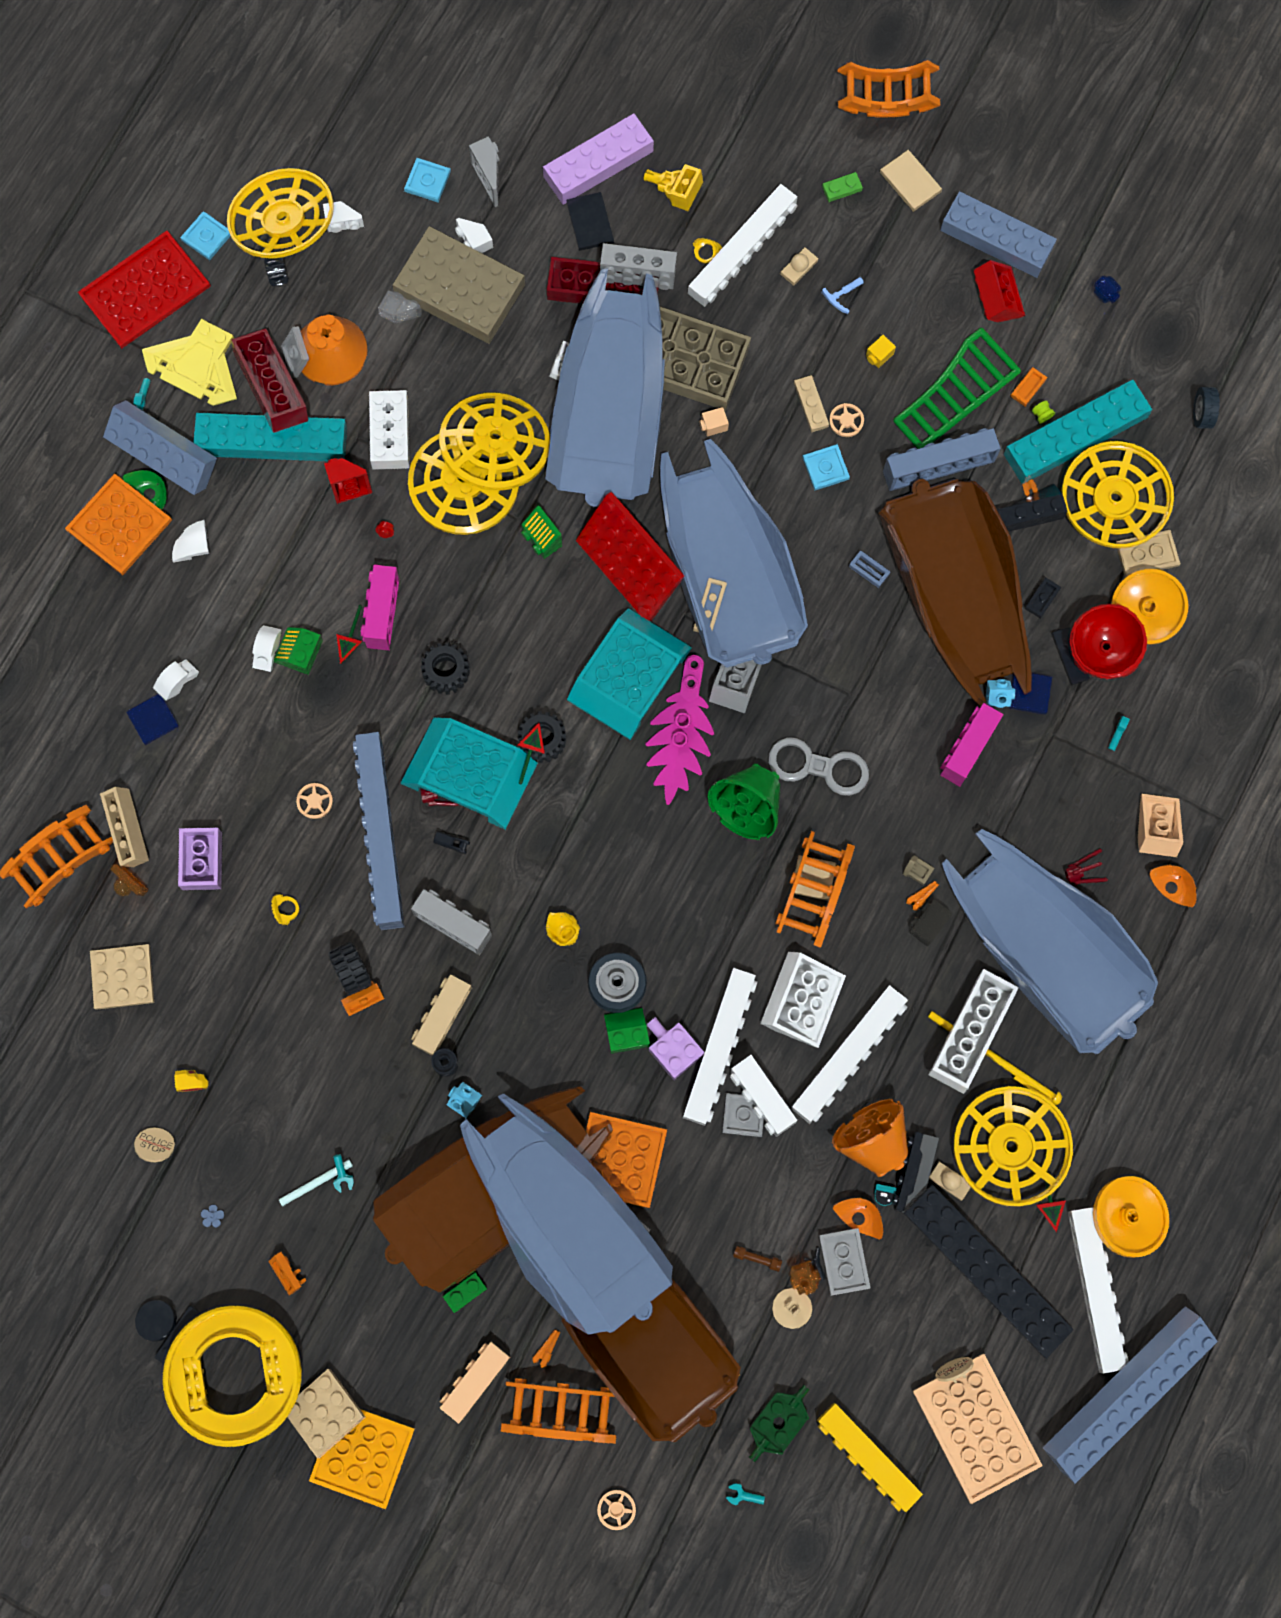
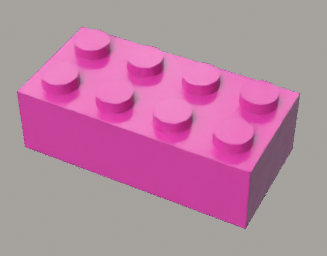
M374 565L373 571L369 572V582H371L370 589H367L366 592L368 607H364L363 618H365V625L361 627V636H363V642H365L367 648L390 651L400 580L396 567Z
M983 703L981 708L976 707L969 719L971 724L967 722L959 736L962 740L957 739L950 751L953 755L948 754L940 769L943 772L940 776L960 787L1004 714Z

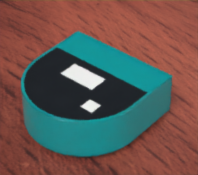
M876 1184L874 1192L875 1201L881 1206L890 1205L894 1200L896 1188Z

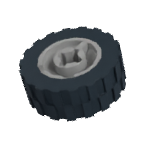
M1200 387L1194 399V424L1196 428L1213 429L1218 420L1220 408L1218 389L1215 387Z

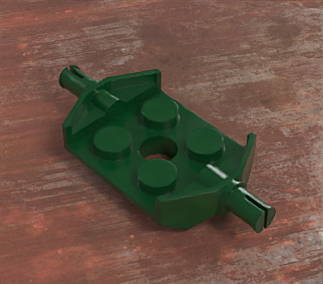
M803 1385L797 1394L794 1395L776 1392L749 1428L756 1443V1448L749 1458H753L755 1463L764 1452L782 1455L806 1421L809 1420V1416L802 1403V1399L810 1391L806 1386ZM777 1417L784 1419L785 1423L781 1429H776L773 1426V1421Z

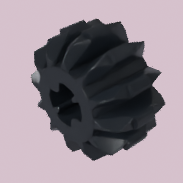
M265 258L264 263L270 285L282 286L286 284L288 277L283 258Z

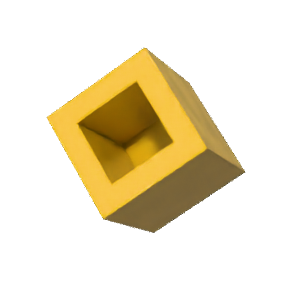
M882 335L867 349L866 357L868 362L880 368L894 355L896 346Z

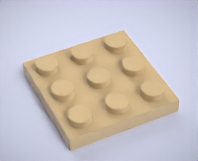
M149 944L90 951L95 1010L154 1003Z
M327 1369L298 1395L296 1403L288 1415V1419L317 1458H321L366 1418L331 1369Z

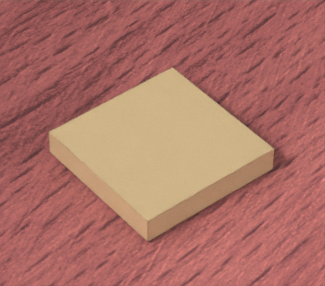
M798 855L795 873H797L803 857L801 855ZM815 859V860H818V861H821V862H824V863H827V864L836 866V863H835V862H830V861ZM804 864L801 877L829 887L833 883L834 876L832 873ZM797 884L794 893L829 901L830 898L826 896V893Z

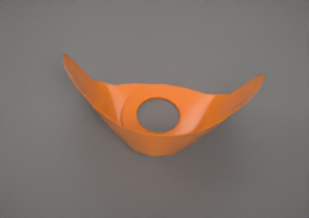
M1167 865L1150 871L1149 874L1152 882L1166 898L1183 906L1194 907L1197 896L1196 886L1192 876L1185 869L1179 866ZM1168 882L1176 883L1178 888L1175 893L1171 894L1166 891L1165 886Z
M851 1198L834 1205L833 1210L852 1229L859 1228V1233L879 1240L882 1238V1219L878 1209L870 1201L862 1198ZM857 1212L862 1213L865 1217V1221L861 1225H856L852 1221L853 1215Z

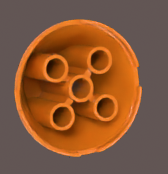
M328 314L312 320L300 331L309 357V361L301 372L311 381L325 385H339L351 380L362 370L368 353L367 342L360 328L350 320Z
M886 1099L864 1107L852 1115L854 1119L847 1125L843 1123L833 1136L832 1144L837 1151L874 1172L878 1177L884 1176L893 1169L900 1170L905 1165L903 1161L908 1156L904 1108L900 1101L894 1102L893 1099Z

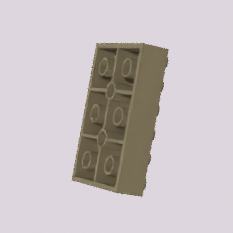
M429 226L393 283L394 295L490 344L523 290L525 276Z
M660 307L663 359H665L664 390L716 408L723 407L726 411L747 356L751 337Z

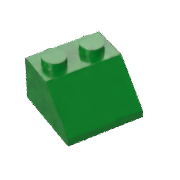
M642 1008L604 1015L611 1054L650 1046Z

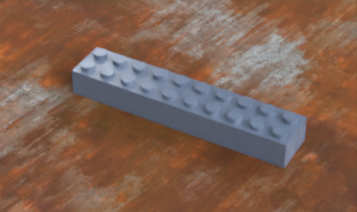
M379 732L355 735L356 741H353L354 753H356V758L358 757V760H355L356 771H358V776H360L357 779L358 789L363 797H359L360 807L363 813H365V816H362V825L365 832L367 831V834L364 835L365 846L369 850V853L366 854L367 865H369V869L372 871L368 873L369 883L374 888V891H371V901L374 907L376 906V910L373 911V918L376 926L379 925L381 930L403 928L405 926L383 744Z
M1185 1306L1043 1447L1059 1470L1076 1484L1218 1342L1201 1317Z

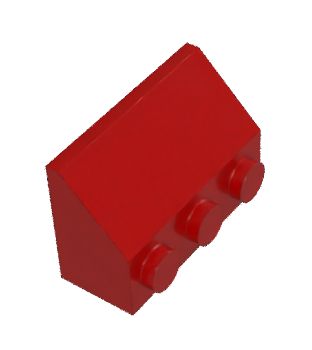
M990 260L974 270L975 282L980 291L979 297L983 302L984 314L987 320L1002 322L1025 316L1011 266Z
M333 458L324 463L337 504L372 493L366 469L343 458Z

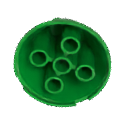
M753 764L750 768L715 782L708 792L709 806L712 812L716 811L721 818L720 822L732 832L753 840H759L761 837L769 838L775 832L778 825L780 777L776 772H770L758 764Z

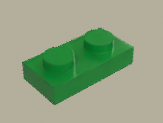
M475 1272L445 1294L443 1298L451 1310L456 1313L487 1290V1288Z

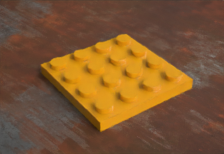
M360 1409L366 1418L321 1458H317L309 1482L386 1509L415 1428Z

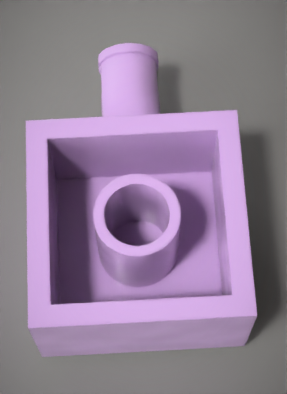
M655 1017L646 1025L658 1038L649 1047L648 1051L673 1080L704 1055V1051L680 1023L671 1030H666Z

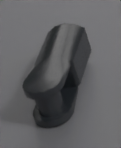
M440 831L436 832L433 841L435 844L462 854L467 853L465 851L466 847L470 845V842ZM455 841L460 842L458 848L454 847Z

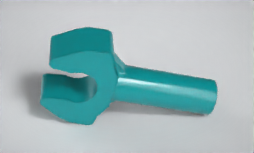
M148 378L143 379L140 391L134 397L133 404L142 411L146 405L145 397L151 382Z
M1121 716L1108 749L1116 750L1121 736L1129 723V718Z
M341 1154L334 1155L333 1158L338 1174L337 1179L333 1181L335 1189L341 1193L342 1186L340 1183L346 1181L349 1190H352L353 1176L345 1173Z
M738 1483L728 1486L729 1489L737 1490L738 1492L735 1498L726 1496V1499L731 1504L738 1505L742 1500L764 1504L765 1496L744 1492L742 1485Z

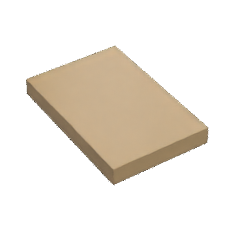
M909 150L880 169L882 176L913 212L942 191V188Z
M1171 530L1159 532L1155 537L1141 545L1130 548H1117L1125 578L1139 570H1164L1180 565ZM1134 537L1130 539L1117 541L1115 544L1131 543L1137 541L1138 539Z

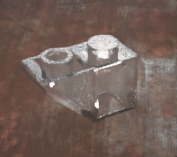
M390 290L387 291L378 307L379 315L395 324L422 315L421 306L417 301L408 300L399 292H392Z

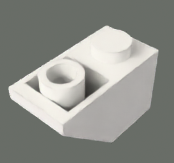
M341 201L334 202V212L327 228L328 232L337 233L346 229L356 230L364 227L361 214ZM329 203L323 204L325 218H327L329 212Z
M461 218L456 219L457 227H455V231L459 238L462 237L465 242L463 244L480 253L493 248L492 238L483 224Z

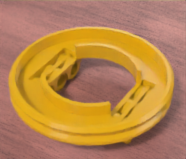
M244 1306L215 1308L190 1321L172 1342L163 1368L164 1395L175 1420L185 1431L198 1440L222 1447L250 1444L276 1430L292 1411L299 1395L302 1380L299 1352L288 1331L280 1322L267 1313ZM229 1337L243 1338L260 1347L267 1392L264 1393L261 1400L254 1407L246 1412L235 1415L223 1414L208 1406L207 1390L205 1389L203 1377L204 1369H202L201 1356L212 1344Z

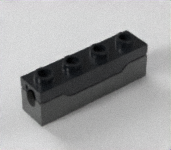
M919 1132L909 1136L907 1147L910 1149L907 1158L903 1161L905 1163L904 1173L899 1175L897 1185L900 1186L899 1193H895L892 1205H895V1211L904 1213L927 1189L939 1138Z

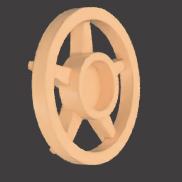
M840 404L830 414V427L839 436L852 437L858 434L863 427V413L855 405ZM843 408L844 413L841 416L834 415L837 410ZM847 408L854 409L857 413H848ZM858 416L861 418L859 428L854 424V419ZM832 419L839 421L841 425L839 431L833 425ZM852 427L855 430L852 433H842L844 428Z
M311 783L299 791L296 803L299 811L305 817L318 819L324 817L331 810L333 798L327 787L322 784ZM313 787L312 794L309 796L302 795L306 789ZM316 787L324 789L328 794L320 796L316 793ZM329 797L328 808L324 811L321 805L323 800ZM300 798L307 801L308 806L305 812L301 809ZM311 809H319L322 812L319 815L307 814Z
M609 1491L599 1501L598 1517L602 1524L609 1529H624L634 1520L636 1513L634 1500L624 1491ZM611 1494H622L618 1501L611 1502L606 1498ZM624 1496L630 1500L633 1510L625 1508L622 1504ZM605 1501L609 1505L608 1513L602 1517L601 1504ZM624 1513H632L630 1520L621 1526V1517ZM611 1516L617 1519L619 1526H611L604 1519Z

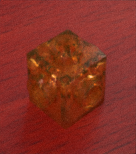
M810 1260L791 1267V1285L794 1290L797 1289L799 1295L804 1293L809 1295L818 1289L819 1281H821L820 1274L817 1269L814 1270Z

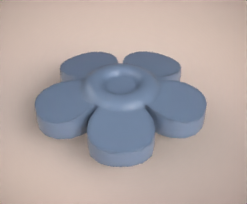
M216 1205L209 1206V1211L204 1209L201 1212L205 1227L211 1226V1223L215 1228L221 1225L219 1219L224 1218V1212L222 1210L217 1211Z

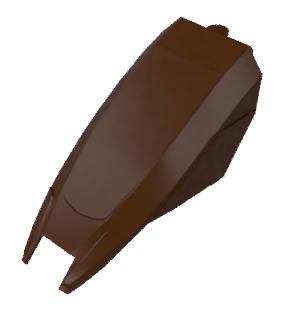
M925 479L915 480L911 487L912 493L887 501L886 506L879 512L902 579L926 632L931 637L951 672L980 706L983 703L987 704L979 685L987 683V680H996L1014 673L1024 695L1029 693L1032 682L1031 659L1022 614V597L1014 549L1010 534L988 492L975 481L953 479L930 487L929 482Z
M581 1086L555 1092L523 1105L559 1132L590 1163L596 1158L613 1131L609 1123L589 1137L588 1133L566 1106V1104L585 1092ZM509 1111L498 1118L490 1119L475 1129L486 1138L515 1117V1115ZM463 1137L429 1158L373 1201V1221L390 1243L385 1250L386 1260L391 1264H399L403 1261L419 1285L422 1287L427 1286L439 1293L453 1284L459 1283L510 1246L497 1216L494 1203L471 1160Z
M673 1279L672 1285L651 1301L653 1309L648 1319L641 1321L632 1316L614 1332L609 1333L605 1331L587 1334L568 1323L562 1317L561 1321L588 1363L631 1418L637 1421L652 1441L676 1442L698 1423L702 1427L712 1426L717 1419V1413L714 1409L737 1391V1381L741 1367L725 1347L726 1344Z

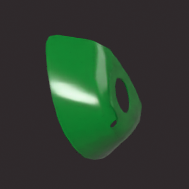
M141 470L133 471L123 476V480L143 496L146 489H153L155 497L149 501L160 510L164 508L166 488L163 480L156 473Z

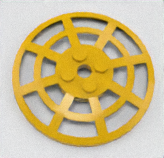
M287 168L267 172L246 184L234 197L227 214L229 233L236 245L250 255L261 258H281L293 255L312 245L326 231L334 212L333 196L327 184L316 174L309 171ZM294 178L292 188H280L270 191L266 183L274 180ZM301 179L316 184L322 191L313 197L307 191L299 189ZM260 187L264 196L259 198L250 210L240 207L246 197ZM290 194L289 199L276 201L274 198L279 195ZM297 195L305 197L309 202L301 207L296 202ZM326 196L329 202V212L327 218L319 219L320 210L318 203ZM268 201L269 205L262 213L256 212L263 203ZM314 207V219H305L304 213ZM237 213L247 216V233L236 235L235 217ZM252 220H261L263 227L253 231ZM302 226H310L301 237H298L296 232ZM316 226H322L317 231V233L314 234L309 240L302 243V241L312 233ZM267 233L272 238L269 243H265L257 237ZM290 237L292 240L285 244H277L280 238ZM252 239L257 245L265 247L262 252L245 247L240 241ZM293 245L296 246L289 250L270 253L273 249H282L291 247Z
M483 393L468 397L456 404L448 412L441 424L439 447L446 465L459 479L481 489L508 490L522 486L540 473L548 459L550 434L544 419L530 404L511 395ZM495 398V403L483 404L475 408L468 405V403L479 399ZM502 400L515 402L529 411L522 414L510 406L503 405ZM459 408L464 410L466 414L460 420L457 429L446 430L447 423L453 413ZM494 408V416L484 418L478 413V411ZM502 409L509 411L517 417L508 420L501 417ZM535 416L543 427L545 441L534 438L533 428L528 419ZM470 417L478 422L474 429H463L465 422ZM523 422L529 436L518 434L515 426ZM492 434H497L500 436V438L493 439L490 436ZM456 436L458 447L463 455L455 462L449 455L445 437ZM462 436H473L474 446L469 450L466 449ZM517 441L528 443L521 456L514 450ZM533 445L544 448L539 462L530 470L524 461L530 455ZM480 452L490 457L489 463L478 460L474 455ZM508 454L513 459V461L505 464H497V458L507 456ZM469 461L477 467L488 470V479L482 480L471 476L460 467ZM516 466L524 474L521 477L508 481H495L496 471L508 470Z
M439 434L423 444L411 462L408 473V488L414 507L426 522L447 533L468 535L488 530L506 517L516 501L519 487L512 489L511 495L507 500L499 494L500 490H486L466 482H460L446 463L437 459L441 455L440 449L433 456L423 453L430 444L439 439ZM456 436L449 437L450 444L446 445L447 450L452 449L454 456L452 459L454 462L461 457ZM463 441L465 447L474 446L473 442ZM477 452L474 457L479 460L482 453ZM508 454L507 457L509 458V461H513V459ZM418 459L428 463L424 473L425 484L414 487V470ZM469 461L460 467L471 476L486 480L485 476L488 475V470L477 467ZM432 466L441 469V479L430 482ZM517 466L508 470L496 471V481H502V473L513 472V479L519 477ZM443 487L447 493L443 503L435 496L432 489ZM427 491L431 501L439 507L435 518L423 509L416 495ZM481 492L489 496L482 504L474 507L473 498ZM453 499L465 500L467 509H456L450 507ZM494 500L504 506L493 518L484 523H478L476 513L486 509ZM446 512L454 515H469L471 526H452L441 521Z
M1110 441L1086 449L1074 459L1063 479L1062 494L1068 510L1066 515L1069 521L1085 538L1101 546L1130 548L1146 543L1162 530L1172 512L1174 489L1166 468L1152 453L1132 443ZM1110 449L1125 451L1123 461H1106L1102 463L1099 462L1096 453ZM1132 454H1137L1147 460L1157 472L1147 477L1139 468L1130 464ZM1089 456L1093 467L1085 473L1080 483L1071 479V474L1077 465ZM1120 467L1118 475L1108 477L1103 469ZM1127 470L1136 474L1142 481L1134 485L1132 481L1126 478ZM1096 472L1100 479L1097 487L1092 488L1085 485L1087 480ZM1159 479H1162L1165 486L1166 507L1154 505L1155 493L1152 483ZM1068 486L1078 490L1077 502L1080 511L1071 514L1068 507ZM1145 487L1148 492L1149 503L1139 502L1138 491ZM1083 492L1093 496L1094 505L1086 509L1083 503ZM1118 494L1121 500L1116 502L1112 500L1111 495ZM1135 509L1146 511L1138 523H1135L1130 516ZM1099 512L1102 516L1106 517L1104 526L1095 522L1090 515ZM1152 512L1164 514L1158 526L1149 535L1145 536L1139 529L1147 522ZM1085 518L1093 527L1102 531L1101 539L1094 538L1085 532L1076 521ZM1123 519L1128 528L1111 529L1113 520ZM1132 532L1138 539L1135 542L1126 544L1108 542L1110 534L1122 535Z
M1007 1086L985 1092L967 1106L960 1116L955 1129L954 1155L964 1180L980 1196L1004 1206H1025L1043 1200L1061 1185L1071 1166L1073 1141L1066 1119L1052 1101L1031 1089ZM1012 1093L1029 1096L1038 1100L1043 1105L1036 1113L1024 1107L1012 1105ZM999 1094L1004 1096V1106L994 1108L984 1116L975 1109L979 1103L987 1098ZM1048 1110L1054 1114L1059 1122L1064 1140H1052L1048 1127L1041 1119ZM1004 1112L1005 1124L995 1128L987 1121L992 1116ZM1012 1112L1022 1113L1030 1117V1119L1024 1126L1013 1123ZM970 1114L977 1121L972 1132L970 1145H959L961 1128L965 1119ZM1036 1124L1043 1131L1046 1141L1035 1142L1030 1131ZM981 1127H983L991 1134L988 1144L976 1145L978 1133ZM1009 1141H1013L1017 1145V1149L1013 1153L1009 1152L1006 1148ZM1065 1148L1064 1163L1058 1177L1055 1179L1046 1172L1052 1161L1053 1149ZM1039 1149H1047L1044 1163L1040 1167L1033 1161L1035 1152ZM988 1152L993 1163L987 1170L981 1165L977 1153ZM962 1153H971L976 1168L982 1174L976 1184L970 1179L964 1169L960 1157ZM1026 1166L1036 1173L1028 1180L1022 1182L1018 1180L1017 1170L1023 1169ZM998 1168L1007 1170L1010 1174L1011 1183L1000 1181L994 1178L993 1174ZM1040 1178L1050 1185L1037 1196L1021 1200L1020 1188L1029 1186ZM990 1181L999 1187L1012 1189L1013 1200L996 1198L984 1192L982 1188Z

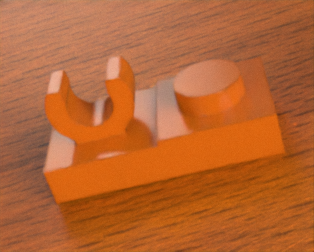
M371 981L370 987L347 996L341 1002L347 1014L351 1016L383 1000L384 997L377 983L374 984Z
M282 1252L276 1254L268 1261L289 1296L295 1293L306 1281V1278L302 1280L296 1278V1275L301 1270L297 1269L292 1272L290 1262Z

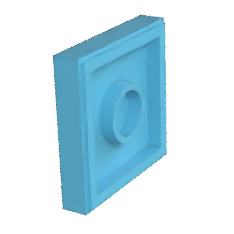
M416 158L404 190L407 193L439 203L451 169Z
M203 211L180 238L181 241L202 256L211 260L231 235L228 228Z
M838 444L802 456L814 491L850 479Z

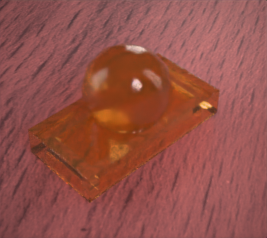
M114 864L110 869L119 877L114 883V891L119 896H127L132 891L136 895L144 896L148 892V889L124 866Z

